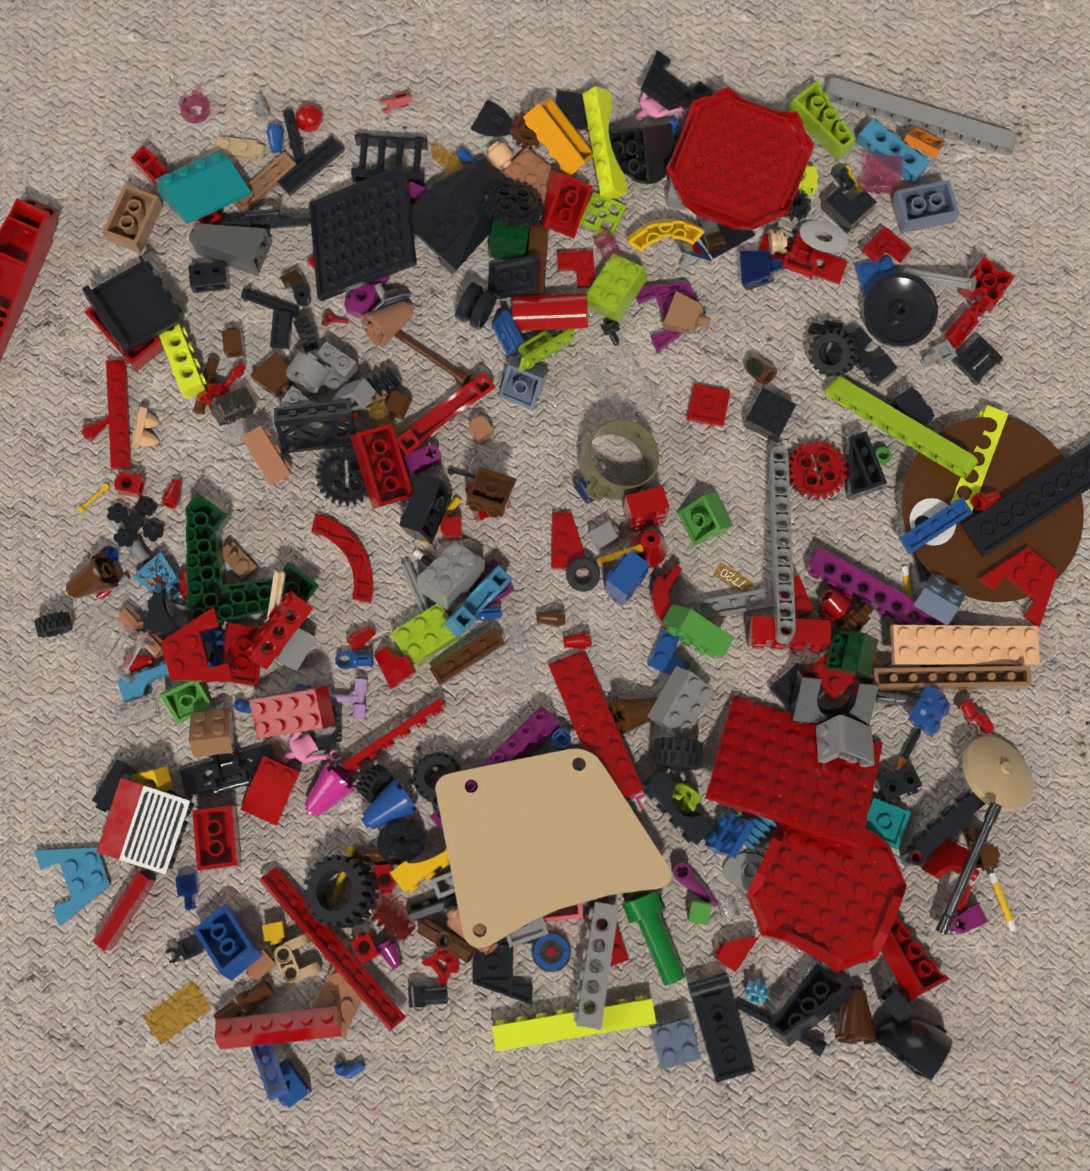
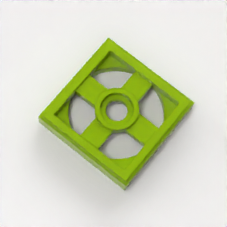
M593 192L579 225L612 239L627 206L613 199L601 197L599 193ZM604 202L602 207L592 206L595 203ZM612 205L618 211V217L610 214L609 210ZM600 212H605L606 217H600ZM587 213L596 216L597 219L594 225L588 222ZM605 221L614 224L612 228L607 230L601 228Z

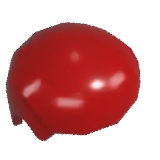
M314 103L302 104L296 112L298 128L309 133L317 131L321 122H323L322 109Z

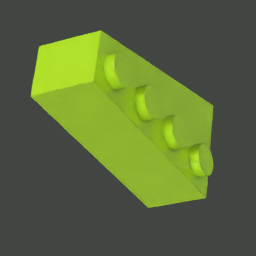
M817 80L792 100L788 112H798L804 123V129L836 161H839L850 152L856 139L846 123L838 116V110L836 107L833 108L829 101V96L826 92H823L821 84Z

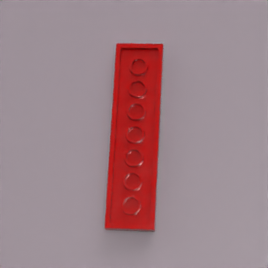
M584 650L548 664L583 750L594 754L600 760L625 799L643 792V787Z

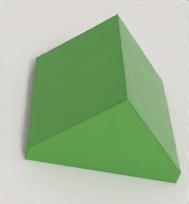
M185 681L160 693L161 698L177 724L189 719L191 713L206 711L213 707L202 682Z

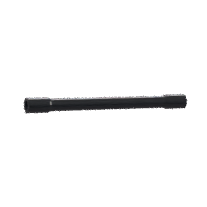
M990 802L973 847L946 909L938 922L936 931L947 935L957 907L991 829L1002 809V806L997 803Z

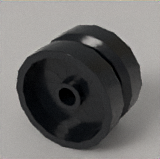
M472 282L459 301L455 319L463 323L469 321L471 327L481 330L495 307L498 297L497 293L489 289L483 292V286Z

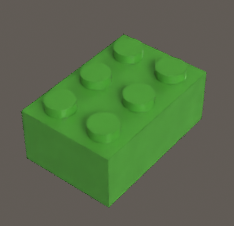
M674 604L671 605L661 625L667 628V633L675 637L676 635L681 637V642L688 646L696 647L694 649L696 652L702 655L706 654L712 658L715 656L723 658L734 637L694 610Z

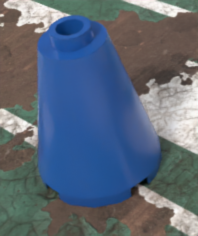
M395 778L363 811L362 815L364 817L361 820L367 829L371 827L374 830L397 818L413 814L418 810Z

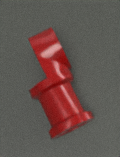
M972 698L957 707L966 716L967 723L975 721L984 734H988L995 729L991 720L977 710L972 703Z

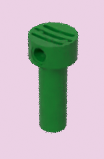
M659 889L645 891L623 901L621 904L626 912L629 923L637 921L663 985H670L685 978V973L659 913L666 908Z

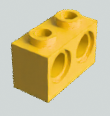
M167 766L133 774L131 778L132 781L165 792L173 789Z

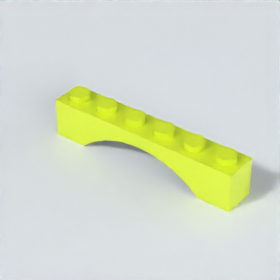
M595 86L583 93V100L601 197L616 200L628 194L626 177L614 156L609 138V118L613 109L612 98L609 90Z

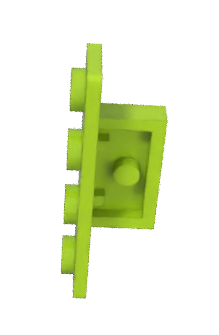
M568 329L555 338L547 331H543L520 345L518 351L524 357L521 358L518 370L523 372L526 369H531L539 361H544L552 353H557L560 348L570 345L574 340L576 329Z

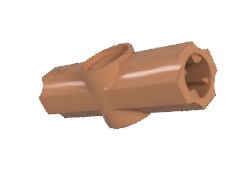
M131 606L120 611L117 617L132 632L134 637L156 659L162 656L161 641L163 640L158 635L148 633L147 631L145 635H139L141 629L145 627H143V619Z

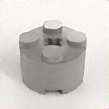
M299 351L285 372L287 373L286 376L298 386L309 387L307 391L317 393L331 370L328 366L317 362L318 358L311 353L306 355Z

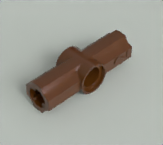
M427 917L424 918L418 927V934L435 943L439 949L448 951L466 963H469L476 953V948L459 937L456 932L447 930ZM446 935L449 937L450 940L448 945L444 942V938Z
M266 979L261 980L249 990H245L235 996L229 1004L214 1013L215 1021L216 1019L247 1015L257 1008L258 1004L274 994L272 987Z

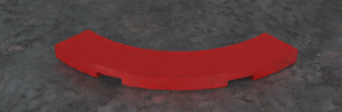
M316 514L311 532L333 542L344 553L350 563L354 579L352 599L372 604L374 589L373 573L368 556L362 545L349 530L338 522L326 516Z

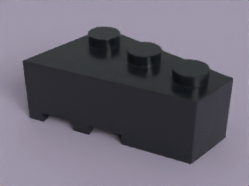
M867 431L848 437L845 442V458L847 461L846 468H848L846 476H848L847 500L849 501L883 489L887 481Z

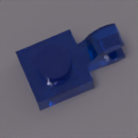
M193 873L175 877L178 897H184L185 909H196L193 895L199 894L197 874Z

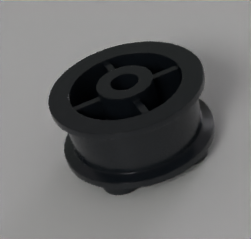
M397 818L381 829L377 838V847L381 856L387 862L394 865H401L405 861L411 862L422 853L425 845L422 829L416 822L408 818Z

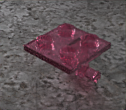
M866 155L863 190L869 193H876V195H880V193L895 194L897 190H901L904 156Z

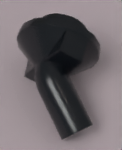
M615 320L605 321L601 327L603 334L609 335L615 347L619 346L621 342L616 332L620 330V324Z

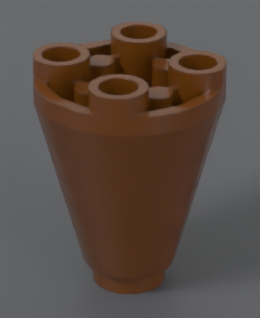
M615 696L608 703L610 712L613 713L618 731L621 734H628L652 721L647 716L657 697Z

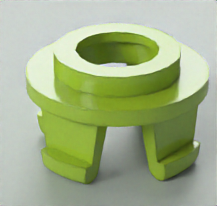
M674 782L676 787L673 791V802L684 797L681 810L686 812L694 811L696 805L702 800L699 791L685 782Z

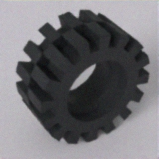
M307 316L293 321L305 353L318 349L319 345Z
M69 612L49 613L34 620L37 636L42 638L62 635L73 629Z
M373 764L371 768L368 766L366 768L367 771L361 773L363 776L358 777L360 782L356 783L358 793L369 802H373L386 786L394 780L392 778L393 775L379 764Z

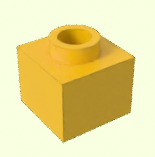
M285 921L262 925L265 942L270 941L271 945L282 943V938H287Z

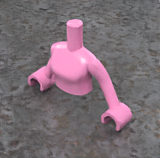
M643 93L640 100L643 110L636 115V119L642 121L648 115L652 118L660 119L668 114L677 112L680 117L685 118L688 116L690 108L684 110V106L668 111L652 98L647 99V94Z
M296 732L292 735L289 741L291 751L280 757L284 764L293 758L298 759L302 763L330 759L334 764H337L341 761V757L337 759L332 758L337 753V750H332L330 754L312 755L318 751V748L308 733L298 739L302 732Z

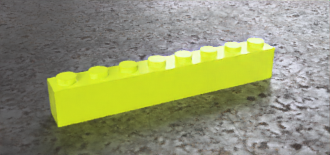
M647 995L635 997L636 1001L628 1002L627 998L615 1000L616 1004L608 1005L605 1002L601 1030L576 1026L577 1022L573 1021L574 1011L568 1012L567 1009L556 1010L555 1015L549 1016L548 1012L538 1013L536 1018L528 1019V1016L516 1017L515 1022L509 1023L508 1019L498 1020L496 1025H492L496 1051L656 1024L652 998L647 999ZM587 1005L584 1006V1010L588 1013L595 1010V1008L588 1009Z

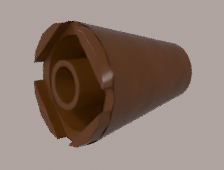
M105 553L95 554L66 583V592L69 596L77 599L118 587V582L121 581V574L117 564L114 561L111 563L107 559L109 556Z
M851 986L854 995L842 1004L835 1032V1040L846 1044L857 1045V1042H864V1045L876 1043V1035L866 991H863L862 987Z

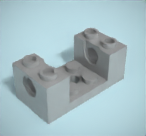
M325 342L315 356L318 358L317 362L328 366L331 370L322 386L327 387V391L323 394L318 392L312 393L307 391L309 387L301 385L299 389H296L292 386L281 400L283 406L332 402L333 395L343 385L351 383L358 375L359 368L357 362ZM314 422L310 423L309 426L316 430L321 423Z

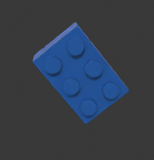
M632 550L628 555L626 553L622 555L616 570L612 568L605 580V593L622 606L646 578L650 565Z
M223 904L193 929L219 973L231 981L263 956V953L237 912L227 904Z

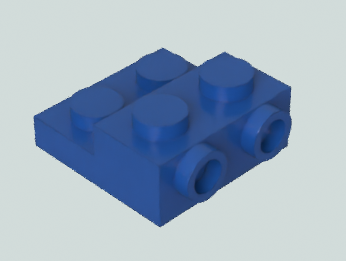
M724 811L717 818L714 830L707 835L704 845L717 854L735 859L755 824L750 820L739 818L733 813Z

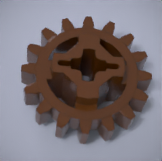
M522 111L521 117L516 115L515 121L511 122L510 134H512V140H516L517 146L522 144V149H525L526 146H529L530 150H532V146L538 149L540 142L537 139L536 133L529 128L527 129L525 119L523 118L526 114Z
M869 602L865 603L862 607L857 604L840 619L843 623L837 630L841 632H857L871 619L869 614L875 608Z

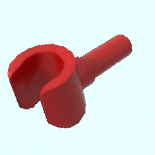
M330 312L322 316V318L327 319L321 322L323 326H329L332 322L348 324V319L334 317Z

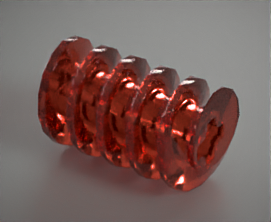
M384 902L372 916L371 921L378 920V927L385 925L383 932L391 930L389 937L392 938L397 935L395 942L398 943L403 940V944L415 930L416 925L409 928L410 920L408 919L403 922L404 915L402 914L397 917L398 909L391 912L392 904L385 907Z

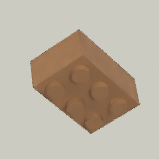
M124 184L102 233L108 242L142 253L163 204L158 196Z

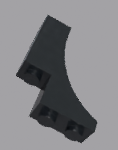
M153 592L152 597L148 600L149 612L148 616L144 617L143 627H145L144 630L148 633L166 636L167 638L178 631L179 628L169 615L165 596L161 593ZM203 641L208 663L212 665L217 646L212 642Z

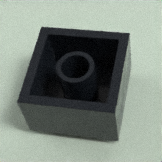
M762 388L743 426L777 443L797 404Z

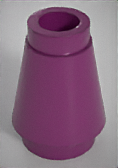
M391 937L377 945L378 952L392 969L403 964L396 942Z

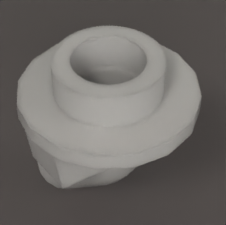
M258 93L255 96L258 104H254L252 110L257 117L267 118L270 114L267 103L262 93Z

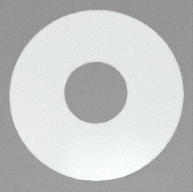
M808 221L800 227L802 239L817 250L832 253L840 252L848 245L845 233L828 222ZM817 231H825L833 239L830 242H823L816 238L815 233Z

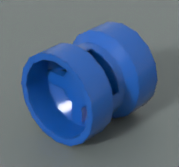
M558 729L553 733L552 745L554 748L565 750L570 746L571 735L567 730Z

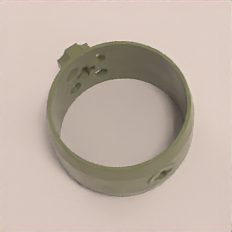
M615 419L598 426L584 442L579 457V470L587 485L585 488L587 496L599 502L602 498L625 500L626 495L641 492L652 481L659 465V450L651 433L642 425L626 419ZM612 434L622 436L635 444L645 460L646 475L644 482L635 486H621L604 478L596 469L592 460L591 445L593 439L602 435Z

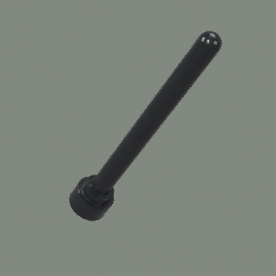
M741 1001L736 1002L737 1009L767 1025L773 1020V1018ZM805 1035L797 1040L810 1047L812 1053L821 1057L827 1042L820 1038L818 1040L814 1038L813 1040Z

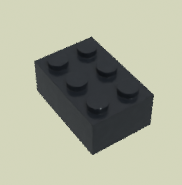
M421 474L415 482L413 494L407 501V508L400 518L399 526L413 539L432 544L453 492L441 479Z

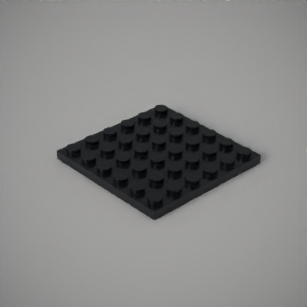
M403 164L309 202L317 299L321 302L417 265L407 171Z

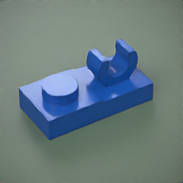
M222 630L201 633L203 641L212 642L217 646L213 664H209L210 668L221 665L224 642Z

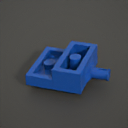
M926 685L908 720L913 726L920 728L925 735L932 738L934 733L939 731L940 722L943 717L948 714L950 703L940 691Z

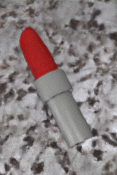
M126 574L123 575L121 581L118 582V587L99 592L96 597L103 599L110 593H114L119 587L130 580Z

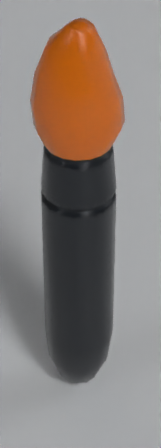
M920 728L916 729L911 735L904 752L898 759L897 770L904 768L907 764V759L921 735Z

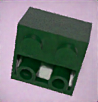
M833 631L825 669L851 676L871 677L878 639L867 633Z

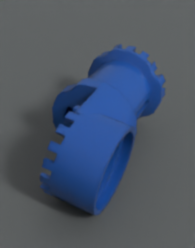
M357 651L340 652L335 658L336 665L341 670L357 668L358 666L373 668V651L369 653H357ZM340 657H349V664L346 666L340 665Z

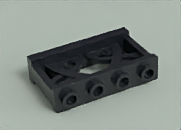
M350 400L274 408V424L283 454L353 446L350 436L356 434ZM341 419H348V423L341 422ZM314 422L328 426L320 434H314L305 430L310 423ZM283 426L289 427L288 429L283 430ZM294 432L291 437H286L289 433Z

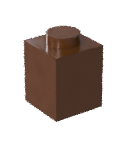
M234 327L221 331L226 357L246 356L242 331Z

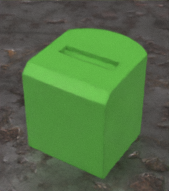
M692 900L688 922L709 925L712 903Z

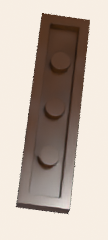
M494 627L429 669L439 685H443L506 643L496 627Z

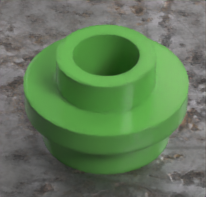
M880 446L874 450L880 465H886L890 462L892 454L887 447ZM879 454H883L885 458L880 459Z

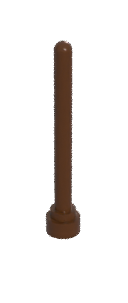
M398 331L395 335L397 339L452 375L458 385L463 386L470 380L471 375L469 373L456 370L402 332Z

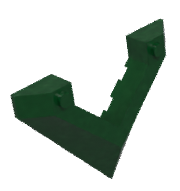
M197 492L185 507L187 624L213 607L216 611L218 623L268 611L273 578L227 584L221 531L232 517ZM290 562L282 570L286 573L282 597L292 590L308 601L319 587L314 580Z

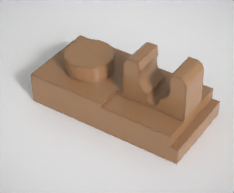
M233 541L229 544L227 543L222 548L224 561L243 581L258 569Z

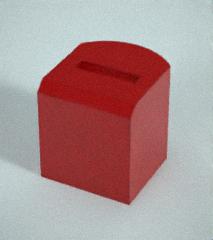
M445 517L440 525L443 538L446 541L462 540V518Z

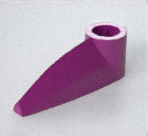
M679 863L674 866L672 875L675 880L703 901L712 903V906L716 907L719 902L707 886L691 870L689 865ZM678 867L686 869L685 873L687 875L685 877L677 875L679 873L677 871Z

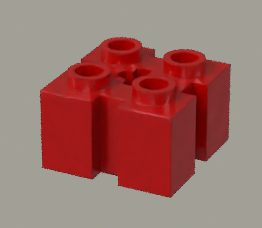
M983 256L969 277H976L974 291L970 292L969 289L962 288L959 294L970 301L973 298L977 299L982 303L980 307L990 313L1015 275L1003 268L1001 271H998L994 268L996 264Z

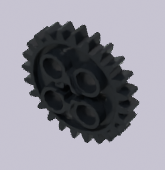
M503 179V183L497 181L496 185L491 184V187L487 188L484 194V211L488 212V217L493 216V222L498 220L500 221L499 225L501 226L504 223L506 228L510 225L514 229H516V226H519L521 229H523L524 225L530 227L531 223L535 224L536 220L540 219L543 210L542 197L538 196V191L533 192V186L527 188V183L521 185L520 180L517 183H514L513 179L510 180V183Z
M344 446L343 451H340L339 447H337V453L330 450V457L323 455L325 462L319 461V465L322 468H316V472L321 475H317L315 478L316 480H321V482L317 483V487H323L320 490V494L327 493L325 500L331 497V504L339 501V507L342 506V503H346V507L349 508V504L352 502L356 507L357 500L364 503L362 497L369 499L361 470L353 471L350 468L353 463H358L353 446L350 451H347L346 446ZM345 460L348 461V475L352 476L348 479L349 493L345 492V479L343 477ZM334 464H340L342 469L339 472H334L331 467ZM339 482L343 487L341 490L336 491L332 488V485ZM359 482L362 487L359 490H354L351 484Z

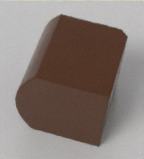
M392 391L384 407L386 414L404 420L412 399L407 395Z

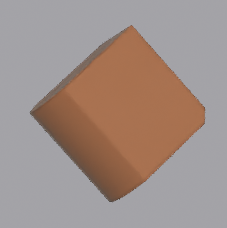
M483 416L474 418L469 424L470 435L478 445H481L494 435V429Z

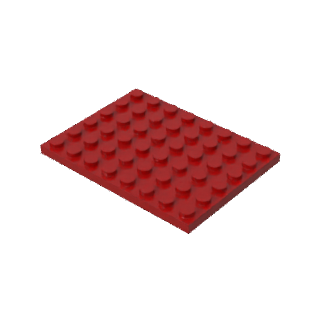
M733 695L705 799L859 849L863 840L883 743L873 740L875 763L873 766L861 767L859 758L858 762L851 763L839 757L823 764L818 762L817 725L810 722H805L804 724L797 723L792 720L789 712Z

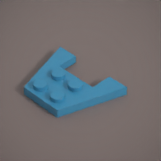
M97 848L35 851L40 869L42 870L60 863L72 899L53 907L59 926H62L111 886L102 855L96 852Z

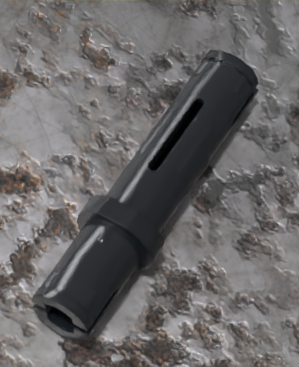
M285 110L283 116L290 140L289 147L292 149L295 162L298 164L305 158L304 144L300 139L293 110Z

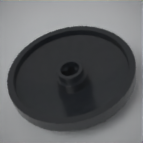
M893 273L880 278L868 290L863 301L862 316L867 330L877 341L890 347L904 348L919 343L932 331L938 316V304L934 292L925 281L912 274Z

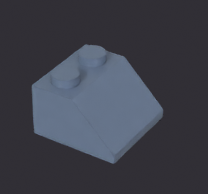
M514 356L508 364L499 397L533 410L544 387L549 369L535 364L531 369L520 372L518 369L521 358Z

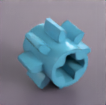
M756 978L748 981L743 993L748 994L747 999L751 1003L760 1004L761 1002L765 1003L770 989H766L767 983L764 980Z

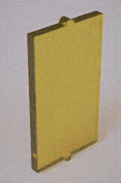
M191 982L146 1014L143 1019L149 1026L150 1033H153L160 1045H162L211 1010V1008L204 999V994L200 993L194 982Z

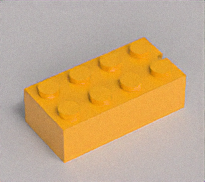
M551 97L538 103L523 117L527 127L536 133L538 141L547 147L549 155L557 160L561 170L568 174V176H571L594 157L593 151Z

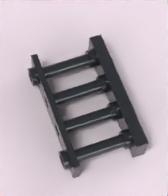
M368 133L355 134L356 146H360L359 166L351 168L353 183H358L387 171L384 169L386 148H397L395 167L403 164L404 149H415L413 170L407 171L408 184L411 181L425 187V173L420 171L422 150H428L429 148L428 139L420 136L410 138L370 135ZM368 147H379L377 168L375 169L366 168Z

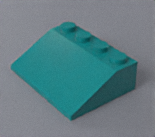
M221 150L213 152L202 159H197L193 163L182 166L156 179L161 198L186 224L251 195L248 186L230 159Z

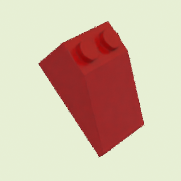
M553 171L546 192L542 227L574 239L593 186L566 174Z
M266 755L263 756L240 810L277 826L301 771Z

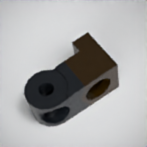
M297 269L280 277L285 289L289 287L292 289L298 306L306 307L311 303L309 290Z

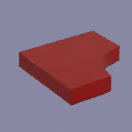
M390 646L382 648L374 655L390 689L396 688L416 673L409 656L397 655Z
M946 839L934 850L921 869L936 879H939L950 870H963L970 850Z

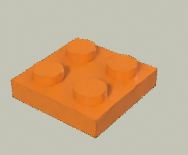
M915 125L911 127L904 139L908 146L919 148L930 157H937L945 143L944 140Z

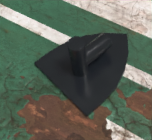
M487 100L470 130L488 137H504L511 135L512 120L502 107Z

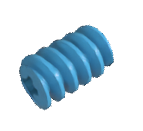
M755 815L757 819L751 817L749 820L755 825L744 845L752 850H756L754 843L761 844L759 837L767 838L764 832L771 833L772 831L769 826L777 827L775 821Z

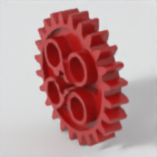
M816 440L814 445L808 441L807 447L801 444L800 450L794 449L795 455L791 454L789 458L792 461L788 462L790 467L789 473L791 474L789 475V480H793L790 487H797L795 493L802 491L801 497L807 494L808 500H811L812 496H815L816 501L819 500L820 496H822L823 500H826L827 494L832 498L834 491L839 493V487L845 485L842 480H846L848 477L844 474L848 471V468L843 467L847 461H841L844 454H837L839 448L833 451L832 443L826 447L825 441L819 445L818 440ZM819 457H826L828 462H821L819 460ZM801 461H807L810 467H803ZM815 467H816V470H820V473H819V474H818L817 471H813ZM824 474L832 475L833 480H827ZM806 479H813L815 484L809 485L806 482Z

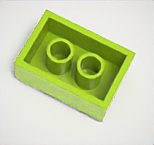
M612 254L587 292L588 309L619 323L648 279L645 268Z
M439 604L433 605L390 633L404 656H409L414 668L461 638V635L456 637L443 625L449 616Z

